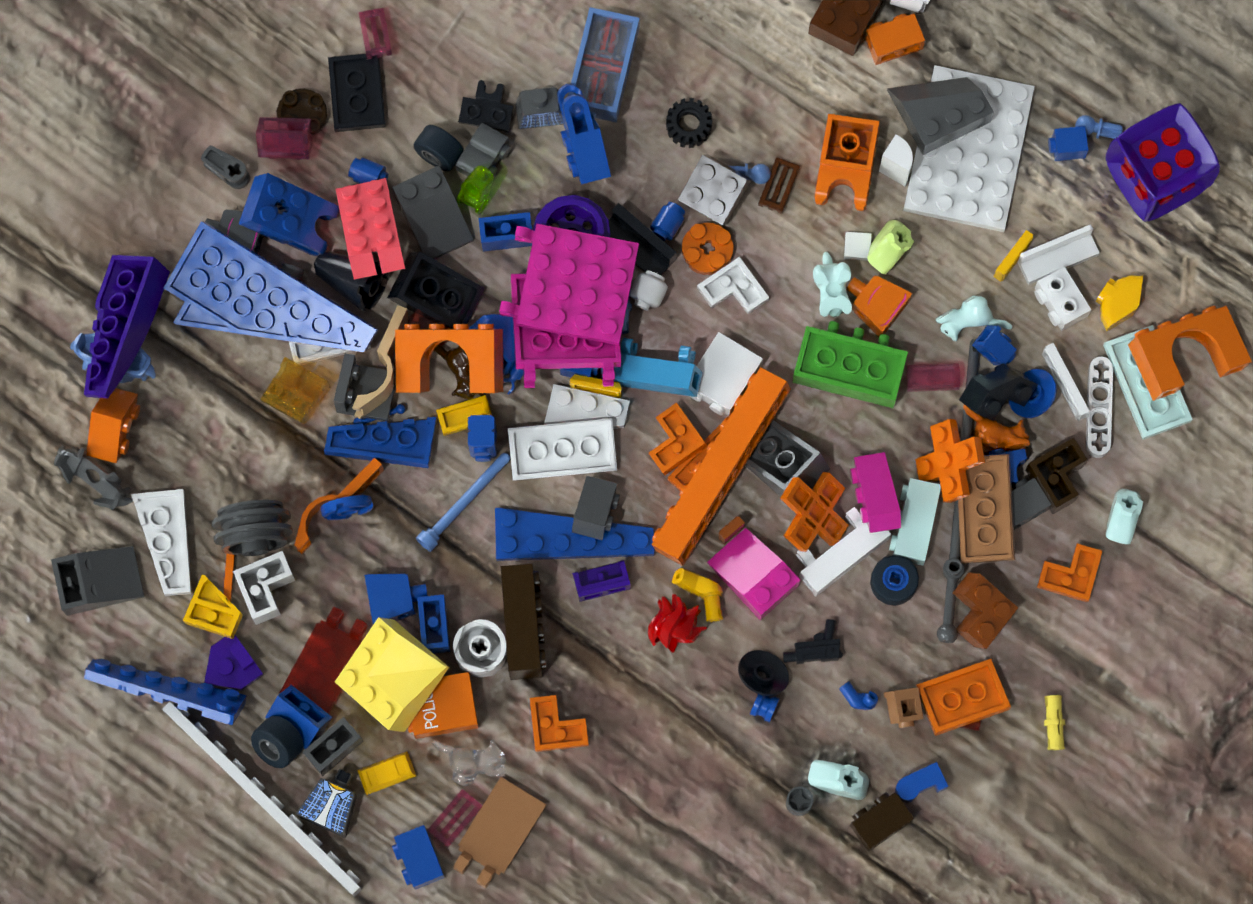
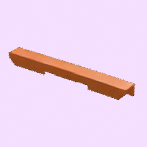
M226 554L223 594L231 602L235 555Z

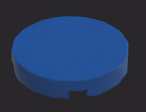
M368 495L338 498L320 507L322 517L327 520L348 519L352 517V514L358 512V515H363L374 508L372 498Z

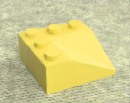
M378 617L335 680V683L388 730L405 732L449 667L397 621Z

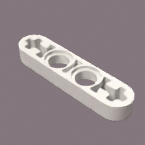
M1102 356L1093 359L1088 368L1087 407L1090 412L1087 415L1086 450L1089 455L1095 458L1105 456L1111 447L1113 365L1108 358ZM1099 363L1102 364L1104 369H1107L1102 375V382H1097L1099 372L1094 370ZM1094 389H1104L1107 393V398L1104 401L1096 400L1093 397ZM1096 413L1103 414L1106 418V424L1096 426L1092 422V416ZM1106 431V434L1102 433L1100 436V442L1105 447H1102L1101 451H1097L1096 446H1092V444L1097 439V433Z

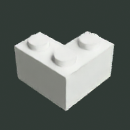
M283 551L233 571L256 625L281 615L271 591L295 581Z

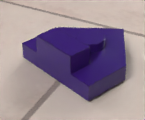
M235 635L233 639L224 637L211 646L204 683L211 684L212 686L244 690L264 675Z

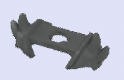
M62 445L58 449L54 465L58 466L68 484L71 483L73 476L76 475L98 491L102 498L95 499L93 502L95 505L113 510L116 507L126 506L133 502L132 498L127 497L131 488L122 489V480L116 473H108L84 454V448L72 447L71 449H65V445ZM88 469L98 472L100 475L99 482L91 478Z

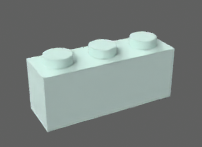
M910 478L908 485H903L900 500L905 502L903 511L900 510L901 528L898 529L897 536L892 535L889 547L890 551H894L893 555L903 556L913 564L924 565L941 489L940 484Z

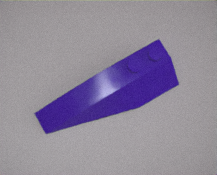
M112 255L95 304L98 313L97 320L93 321L92 330L95 331L94 342L90 343L89 352L92 354L91 363L87 366L84 390L86 397L109 398L131 366L146 338L170 271L155 257Z

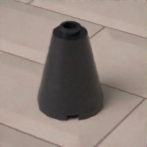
M324 252L322 255H318L314 262L315 274L363 311H366L365 308H373L379 301L385 289L384 286H381L383 278L388 280L389 275L388 273L382 274L380 262L374 260L377 275L354 280L348 255Z

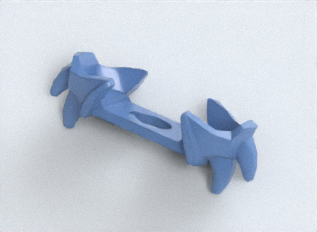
M80 333L70 344V349L74 350V353L83 360V370H86L88 364L91 363L90 343L94 342L95 333ZM142 348L138 351L120 383L132 382L134 378H141L142 381H146L148 376L152 379L156 378L155 369L151 365V357Z

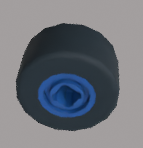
M892 555L884 557L876 564L871 574L870 585L873 594L879 601L887 605H901L913 597L918 588L919 575L917 568L910 560L903 556Z

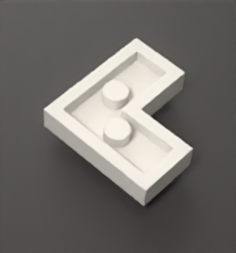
M740 257L697 285V289L711 308L734 295L746 313L750 314L769 301V296Z

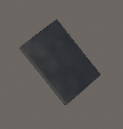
M379 52L328 57L334 131L344 132L386 127Z

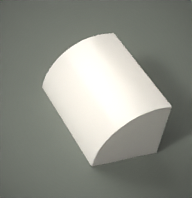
M895 135L883 153L879 172L905 187L908 182L913 155L908 143L900 136Z

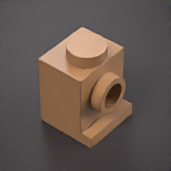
M918 687L883 693L884 698L887 699L891 724L898 723L899 728L915 726L914 720L923 719Z

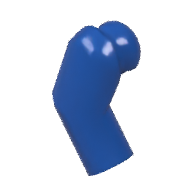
M850 681L839 688L840 692L854 709L870 710L878 703V696L874 692L857 693Z

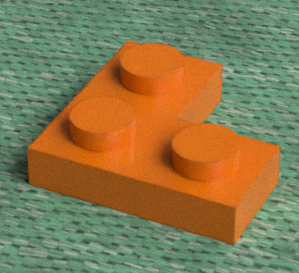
M677 402L655 417L669 438L650 451L649 455L665 476L706 447L707 444Z
M1077 543L1070 568L1044 561L1037 588L1088 602L1102 550Z
M556 695L530 698L535 752L589 746L586 718L559 721Z

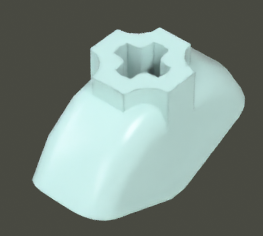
M1120 489L1115 493L1106 529V537L1109 540L1122 544H1131L1143 506L1141 495L1138 492Z
M814 760L811 764L808 776L811 786L831 794L856 800H862L866 797L869 778L864 772L859 770V767L823 760Z

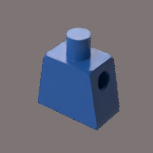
M408 574L364 575L373 625L378 617L399 621L415 614L413 602L418 601L417 597L428 596L426 583L410 586Z

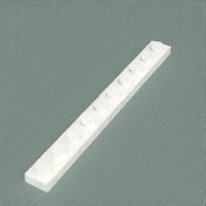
M171 702L162 709L351 895L355 897L362 890L357 885L361 880L350 869L345 873L338 866L341 861L331 851L326 854L319 848L323 843L312 832L307 836L300 829L303 824L293 814L288 817L281 810L284 805L274 795L269 799L262 792L265 789L263 784L255 777L250 780L244 774L247 769L236 758L231 762L224 755L227 749L217 740L212 743L206 737L209 732L199 722L193 725L187 719L190 715L188 711L178 709Z

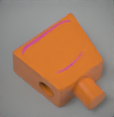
M876 275L873 276L867 285L854 277L846 290L857 297L853 303L852 310L878 337L880 334L887 332L910 302L912 296L911 292Z

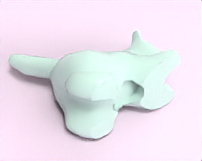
M824 252L822 258L823 265H816L813 269V279L820 290V315L826 317L829 314L832 317H837L842 311L844 314H850L852 312V304L847 295L846 285L851 278V269L845 262L833 263L830 254Z
M971 296L963 301L960 309H951L935 319L937 323L942 324L940 327L941 332L951 337L953 341L958 340V334L966 327L998 325L1001 328L1012 329V325L1006 320L993 318L987 300L982 296Z

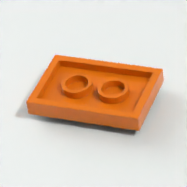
M992 659L916 685L919 688L920 699L935 736L1008 711L1011 708Z

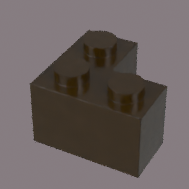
M1075 438L1033 460L1025 470L1031 480L1036 479L1052 504L1049 508L1052 514L1074 503L1079 496L1068 476L1083 468L1088 459Z

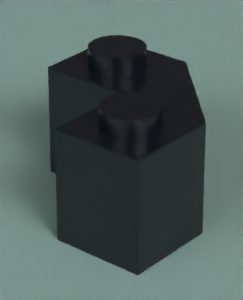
M1000 364L994 367L995 371L972 377L959 401L976 414L994 421L1007 399L1025 407L1038 384L1022 372L1006 364Z

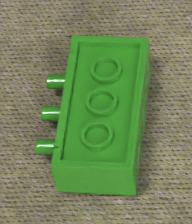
M835 321L829 322L827 331L806 326L792 383L894 408L908 354L907 351L888 347L890 336L886 334H880L878 344L864 341L865 331L858 327L854 329L853 337L837 334L839 323Z

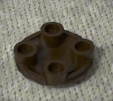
M305 88L289 90L283 94L282 99L279 101L276 110L277 121L282 130L290 136L297 138L310 137L318 133L325 125L327 107L319 93Z

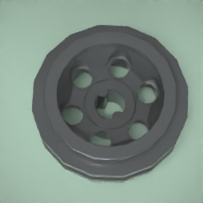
M251 500L227 505L217 511L218 517L211 522L214 530L221 531L213 536L215 544L222 546L223 553L231 555L259 556L266 554L269 551L284 547L288 543L287 537L293 533L292 526L285 524L291 519L290 511L283 509L282 502L276 500Z

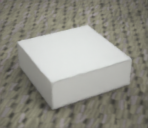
M846 232L844 259L868 261L867 256L871 245L872 233Z

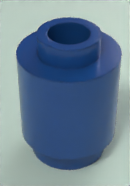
M355 158L348 173V176L359 184L384 178L387 180L389 175L386 172L385 166L365 158Z
M668 202L667 205L662 206L650 225V229L663 241H671L684 221L685 210L676 203Z

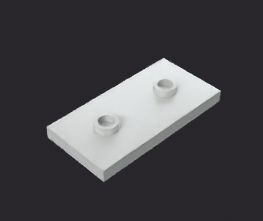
M612 418L508 428L513 480L617 471Z

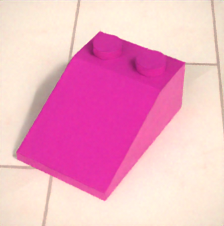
M744 528L707 562L760 621L800 584V579L747 528Z

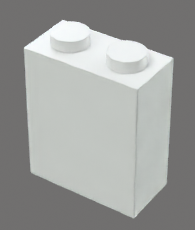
M718 332L697 365L703 372L697 397H689L697 402L703 400L710 405L709 408L719 415L726 414L729 416L734 410L736 399L743 395L748 388L749 378L753 373H757L762 366L763 358Z

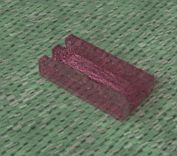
M379 8L358 12L367 60L372 59L374 55H377V58L382 57V54L387 53V56L392 55L384 9ZM375 16H380L385 42L384 47H380ZM369 17L375 44L373 49H370L365 18Z
M462 789L428 828V831L449 848L478 814L482 805ZM465 798L467 800L465 804L439 833L436 829L458 803ZM471 805L475 806L451 836L446 839L444 836Z

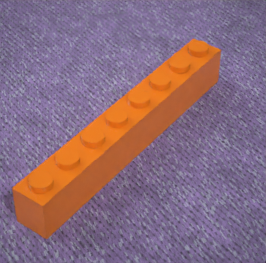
M761 367L757 373H753L749 378L748 388L734 403V411L730 417H726L722 422L721 432L718 437L709 443L707 455L703 461L697 463L693 471L694 476L689 484L686 483L682 487L677 504L670 507L666 514L667 520L662 528H658L653 535V543L651 545L654 549L684 566L791 390L786 380Z

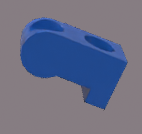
M935 762L900 779L895 787V792L902 802L908 803L915 800L918 794L933 787L937 793H940L948 788V784L938 763Z

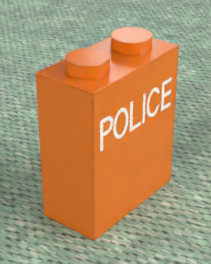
M469 672L442 677L408 727V732H413L415 739L479 728Z

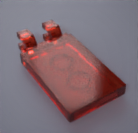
M333 606L326 622L322 620L320 623L317 622L279 693L293 685L325 712L330 714L343 690L335 683V680L361 644V639L368 627L367 623L357 618L348 634L338 629L345 613Z

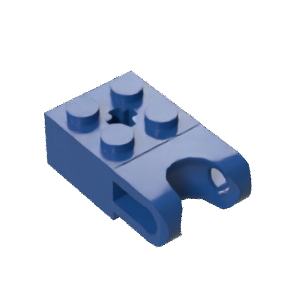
M575 84L562 86L557 92V99L565 131L560 133L563 145L566 147L567 153H570L566 158L573 178L578 177L582 185L611 177L600 128L594 116L590 113L589 105L582 91ZM568 92H574V93H576V94L571 95V96H568V97H566V98L564 99L565 95H566Z
M269 173L254 177L239 225L281 244L292 246L309 255L318 256L326 252L328 244L317 235L315 222L318 218L325 221L337 218L340 210L339 206Z

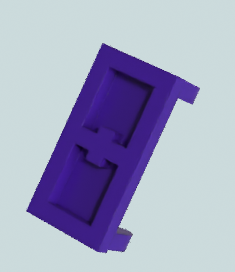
M624 560L572 573L579 602L631 589Z

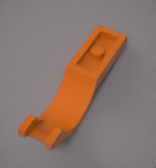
M376 458L338 495L331 494L319 497L307 506L302 514L294 544L298 552L303 554L312 545L308 537V526L312 517L320 510L323 504L338 498L361 495L384 471L383 465Z

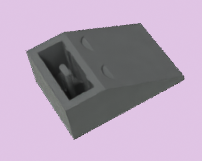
M133 546L75 553L51 559L61 610L67 616L144 598Z

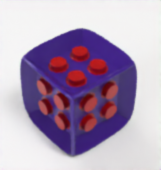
M1181 103L1168 106L1126 129L1110 143L1105 156L1109 171L1134 212L1144 222L1157 219L1194 199L1215 182L1220 172V164L1214 149L1191 113Z

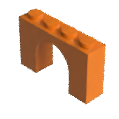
M1227 305L1218 309L1216 306H1211L1204 309L1200 315L1194 316V313H1190L1181 317L1179 322L1172 324L1171 321H1167L1158 325L1155 330L1150 331L1149 328H1146L1134 334L1135 338L1128 346L1153 401L1175 394L1185 385L1172 356V345L1175 339L1191 338L1201 343L1209 352L1220 378L1242 371L1252 362Z
M404 324V329L395 330L396 392L422 393L430 391V358L434 349L446 340L458 344L468 357L470 393L503 392V329H494V324H478V329H469V324H453V329H444V324H429V329H420V324Z

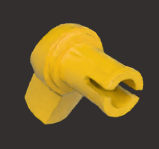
M683 568L677 569L673 575L672 583L704 600L706 622L723 620L720 597L723 594L721 586L715 581Z

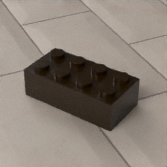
M533 564L500 566L510 680L542 678V670H547L545 649L540 650V644H545L543 623H538V618H543L541 597H536V592H541L539 571L533 570Z

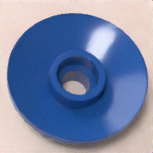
M1031 369L1023 373L1038 384L1025 407L1009 400L1011 409L1020 417L1034 418L1040 416L1051 407L1057 393L1056 381L1050 373L1042 369Z

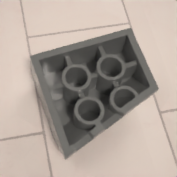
M967 77L887 88L892 101L922 155L990 123L994 114L982 90Z

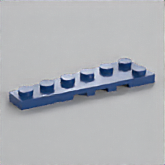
M495 508L496 561L654 556V547L651 545L654 535L653 528L612 523L611 530H605L603 540L572 533L574 520L572 517Z
M93 659L85 669L84 675L86 680L123 690L137 696L150 694L154 699L153 701L162 704L167 701L175 702L178 704L177 708L188 711L189 708L202 711L201 716L229 725H233L245 706L247 695L239 694L234 689L222 690L214 688L208 683L197 684L188 682L187 679L182 677L171 678L163 676L157 671L146 672L137 670L131 665L120 666L111 664L110 661L105 659Z

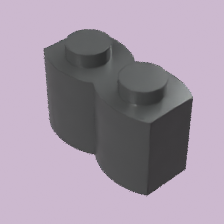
M481 123L456 163L457 171L482 185L487 180L491 181L498 169L495 167L500 159L504 160L510 151L509 138Z

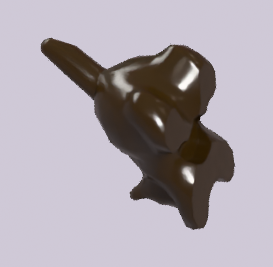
M441 345L434 349L446 360L448 367L457 379V388L452 392V396L471 400L476 394L480 396L487 394L470 393L469 360L465 351L460 346L452 348L448 352Z

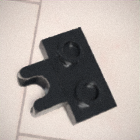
M479 80L476 99L463 97L458 122L477 127L484 123L494 130L509 132L514 107L502 104L505 86L499 83L495 92L488 94L486 93L484 81Z

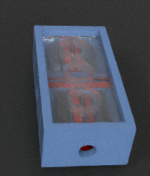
M590 7L571 84H575L580 88L589 105L590 113L594 118L617 123L640 29V18ZM569 92L568 96L574 95L576 93Z

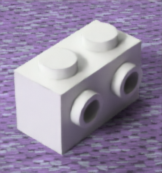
M1065 266L1037 281L1036 291H1034L1035 296L1041 305L1045 304L1049 310L1048 317L1054 326L1058 325L1061 331L1089 316L1091 308Z

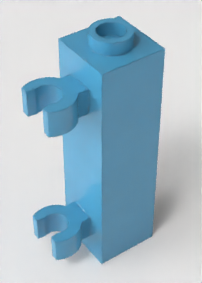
M623 338L621 343V367H614V382H619L622 387L697 397L703 372L693 364L696 352L691 351V347L681 346L678 355L679 360L676 362L635 356L638 351V344L633 343V339Z

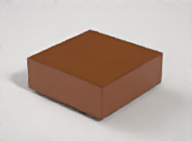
M736 516L719 531L718 538L724 545L744 529L745 522L739 516Z

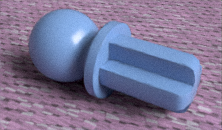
M1088 115L1079 117L1075 123V127L1085 126L1087 136L1094 132L1098 139L1099 136L1115 139L1123 132V126L1103 122V118H1100L1099 123H1097Z
M745 163V166H729L751 178L757 184H765L771 177L769 167L764 164H757L752 169H748V163Z

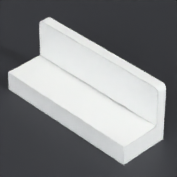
M1092 225L1085 226L1021 253L1017 263L1027 284L1030 285L1064 266L1068 269L1097 257L1100 252L1091 236L1093 231Z

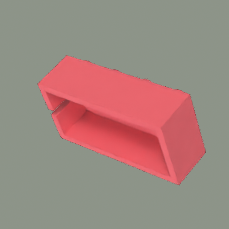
M386 178L337 188L338 205L354 280L377 275L372 252L376 251L382 274L405 269Z

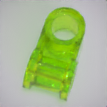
M476 166L462 183L457 202L460 204L465 203L475 209V213L481 214L490 199V192L494 181L491 171L486 167Z

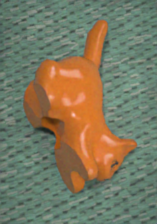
M966 405L963 406L966 414L976 422L975 437H981L984 455H989L990 451L998 448L1005 449L1008 452L1025 449L1026 446L1030 445L1029 435L1023 425V420H1020L1013 427H1007L995 420L985 419Z

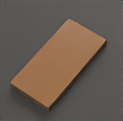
M1009 454L984 456L985 463L966 470L970 496L958 500L961 563L963 564L1015 560Z

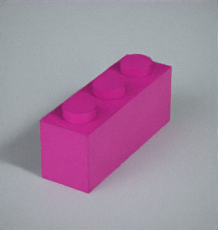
M885 452L854 457V468L850 469L852 484H857L858 488H855L857 503H862L863 505L860 508L862 523L868 524L870 533L901 528V511Z

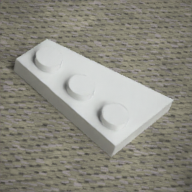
M553 384L544 425L612 418L613 429L624 428L630 401Z

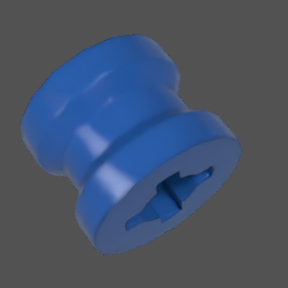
M758 694L750 715L754 717L759 715L764 718V721L770 723L780 698Z

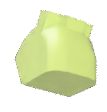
M898 220L888 221L870 245L867 256L869 263L882 274H887L903 253L913 245L914 240L911 237V230Z

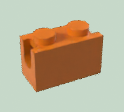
M915 13L908 16L907 14H900L894 17L893 21L884 24L883 22L874 23L866 30L867 36H865V40L875 65L923 50L925 39Z

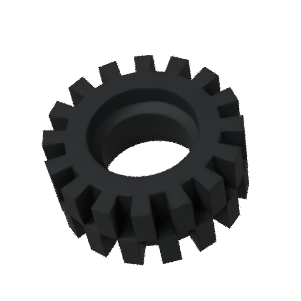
M685 98L681 99L679 104L676 101L673 104V108L668 110L666 117V130H668L669 138L672 137L675 144L679 142L680 147L684 148L685 145H689V148H693L694 144L700 146L703 140L706 142L708 135L712 131V114L708 111V106H703L700 100L694 102V98H689V101H685ZM685 115H693L699 120V126L694 131H685L679 125L680 119Z

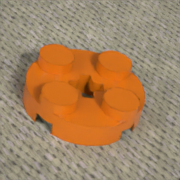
M714 223L693 225L682 241L683 258L694 272L703 275L715 274L728 265L732 259L733 242L730 233ZM711 243V247L715 248V250L710 251L709 255L704 254V249L700 248L701 245Z

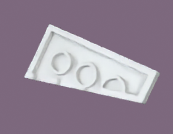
M184 489L131 494L164 595L192 594Z

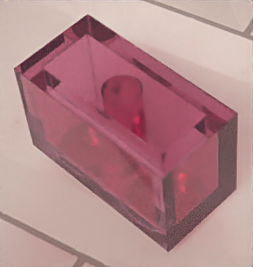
M260 117L256 130L258 157L269 159H309L313 144L311 119Z

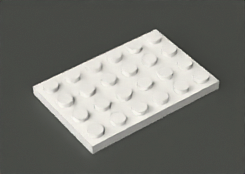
M934 65L931 82L967 77L982 90L994 114L990 123L925 155H922L917 146L903 211L1004 232L1035 86Z

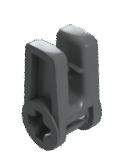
M211 145L204 151L201 160L204 162L206 169L234 189H242L248 185L250 176L245 164L241 160Z

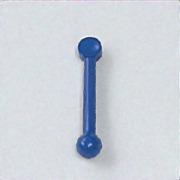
M398 404L396 408L390 410L389 415L395 413L403 414L406 407L403 404ZM355 418L353 424L364 425L377 419Z

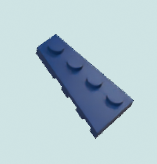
M427 417V420L414 421V419H406L403 422L396 423L385 421L377 422L375 425L331 426L328 428L324 452L325 455L369 461L376 458L379 462L429 468L437 419L436 417Z

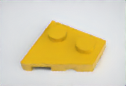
M201 575L183 622L187 625L233 639L243 615L205 575Z

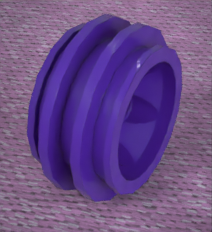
M577 195L561 196L547 203L537 214L533 231H535L536 223L547 226L555 223L559 228L610 238L609 220L601 207L590 199ZM565 216H575V219L567 221ZM589 222L593 227L586 230L583 228V224Z

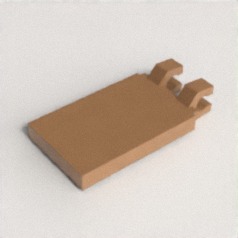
M500 777L458 844V847H460L458 850L462 853L453 866L454 870L463 875L471 861L475 860L484 866L476 883L486 889L495 873L497 875L505 874L545 810L546 804Z

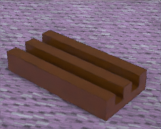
M776 157L771 169V177L766 182L758 206H765L769 210H776L777 213L782 214L800 170V165ZM782 165L784 167L771 201H767L766 198L778 167ZM789 168L793 169L780 205H778L776 201Z

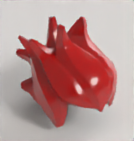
M676 594L672 595V605L666 597H662V601H657L660 610L648 626V638L653 646L661 641L672 653L675 652L677 643L695 642L700 633L707 629V627H697V616L701 613V610L698 609L699 605L687 610L685 603Z

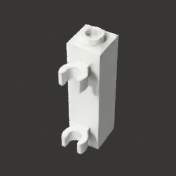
M853 507L846 513L845 518L855 529L817 559L813 557L809 549L807 552L797 551V558L806 566L800 572V579L817 597L887 542L891 536L890 530L870 533L868 524L862 523L861 514Z

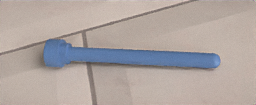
M502 453L431 529L428 528L426 531H421L416 540L429 552L433 551L438 545L437 541L440 539L438 536L509 462L510 455Z

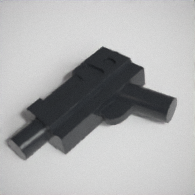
M826 619L824 633L815 634L813 637L814 641L795 643V651L783 652L784 663L796 662V665L804 664V662L838 661L839 658H842L840 638L834 639L837 621Z

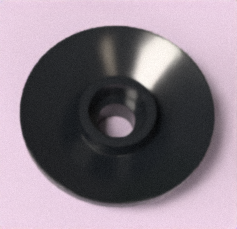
M762 650L750 651L741 658L738 664V673L744 685L759 695H778L788 685V670L785 664L772 653Z

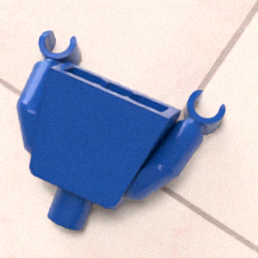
M500 314L483 315L469 329H478V324H494V329H503V374L505 376L508 373L510 374L509 378L503 379V385L506 382L512 384V388L507 393L510 395L516 389V380H520L524 375V369H516L513 317H506Z

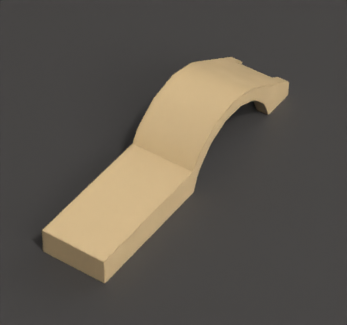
M397 305L377 350L379 361L387 369L384 383L374 392L367 395H357L352 408L356 410L354 416L362 419L385 402L393 391L395 377L391 359L395 352V330L404 329V324L408 323L409 315L407 308Z

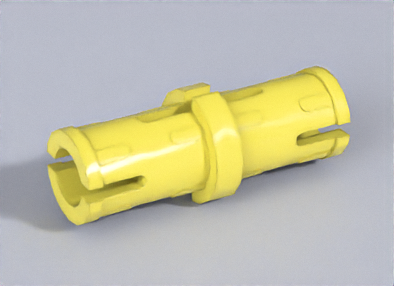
M1044 696L1046 706L1044 726L1047 727L1048 750L1065 749L1063 737L1065 719L1062 716V696Z

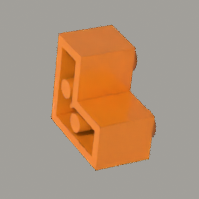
M115 388L109 398L99 399L91 411L87 456L117 463L122 454L126 455L129 447V440L126 439V434L131 428L132 420H137L140 412V405L137 404L138 394Z

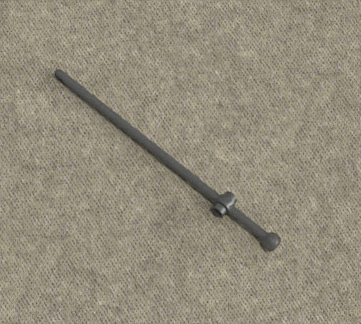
M973 339L970 341L966 387L971 378L977 376L979 352L977 350L975 352L972 351ZM964 409L960 441L971 438L973 419L966 414ZM958 500L954 502L949 560L943 566V575L947 579L943 625L937 630V638L943 643H953L958 636L957 629L953 626L956 596L953 594V591L957 588V582L964 572V565L960 561ZM949 568H955L957 571L953 572Z

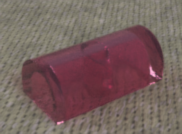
M959 363L911 364L905 366L907 392L959 390L960 388Z

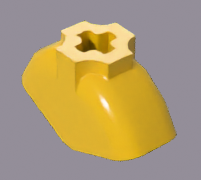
M1129 275L1117 281L1110 278L1095 301L1100 304L1101 321L1106 331L1115 328L1135 314L1140 303L1143 276Z

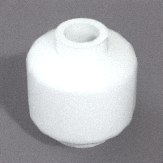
M649 270L646 273L638 274L630 290V296L636 300L634 305L646 311L649 310V307L658 308L668 289L667 284L664 282L665 278Z

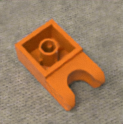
M828 114L815 190V202L817 205H825L828 202L830 192L836 186L846 185L855 193V209L863 212L866 210L880 132L879 121ZM848 143H854V149L851 150L846 149L844 146H848Z

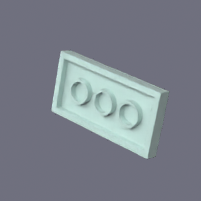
M1153 325L1146 327L1150 331L1155 330ZM1137 330L1104 342L1103 346L1113 365L1114 373L1142 440L1190 423L1193 419L1180 390L1175 394L1155 401L1152 400L1128 346L1135 338L1134 334L1140 331Z

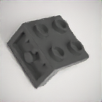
M345 353L334 397L336 412L354 416L356 410L352 407L357 395H367L376 391L384 383L387 370L357 365L355 355ZM393 371L395 383L392 393L385 402L364 416L365 418L388 420L396 387V371Z

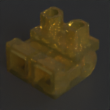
M284 357L277 375L272 379L261 397V401L299 423L305 424L330 389V384L326 379L310 370L306 371L303 366Z

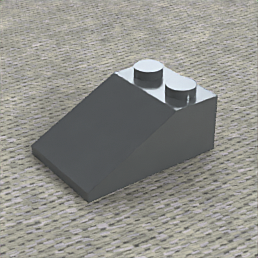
M436 166L392 187L394 197L422 253L436 259L474 241L440 166Z
M774 420L768 426L745 464L751 472L779 496H782L793 477L802 479L812 489L822 472L830 470L819 451Z

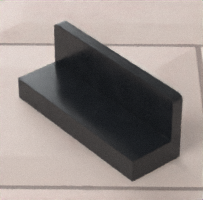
M619 203L612 209V217L609 219L610 238L639 243L635 265L645 273L649 270L662 276L676 261L677 252Z

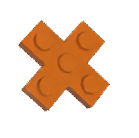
M948 419L930 426L934 452L915 459L919 480L931 483L940 480L943 502L951 503L970 496L966 470L985 463L981 437L973 436L960 441L957 420Z
M822 472L813 489L802 479L793 477L780 499L796 513V516L783 536L802 552H807L817 534L829 546H834L838 543L849 525L833 508L844 492L845 487L829 472Z

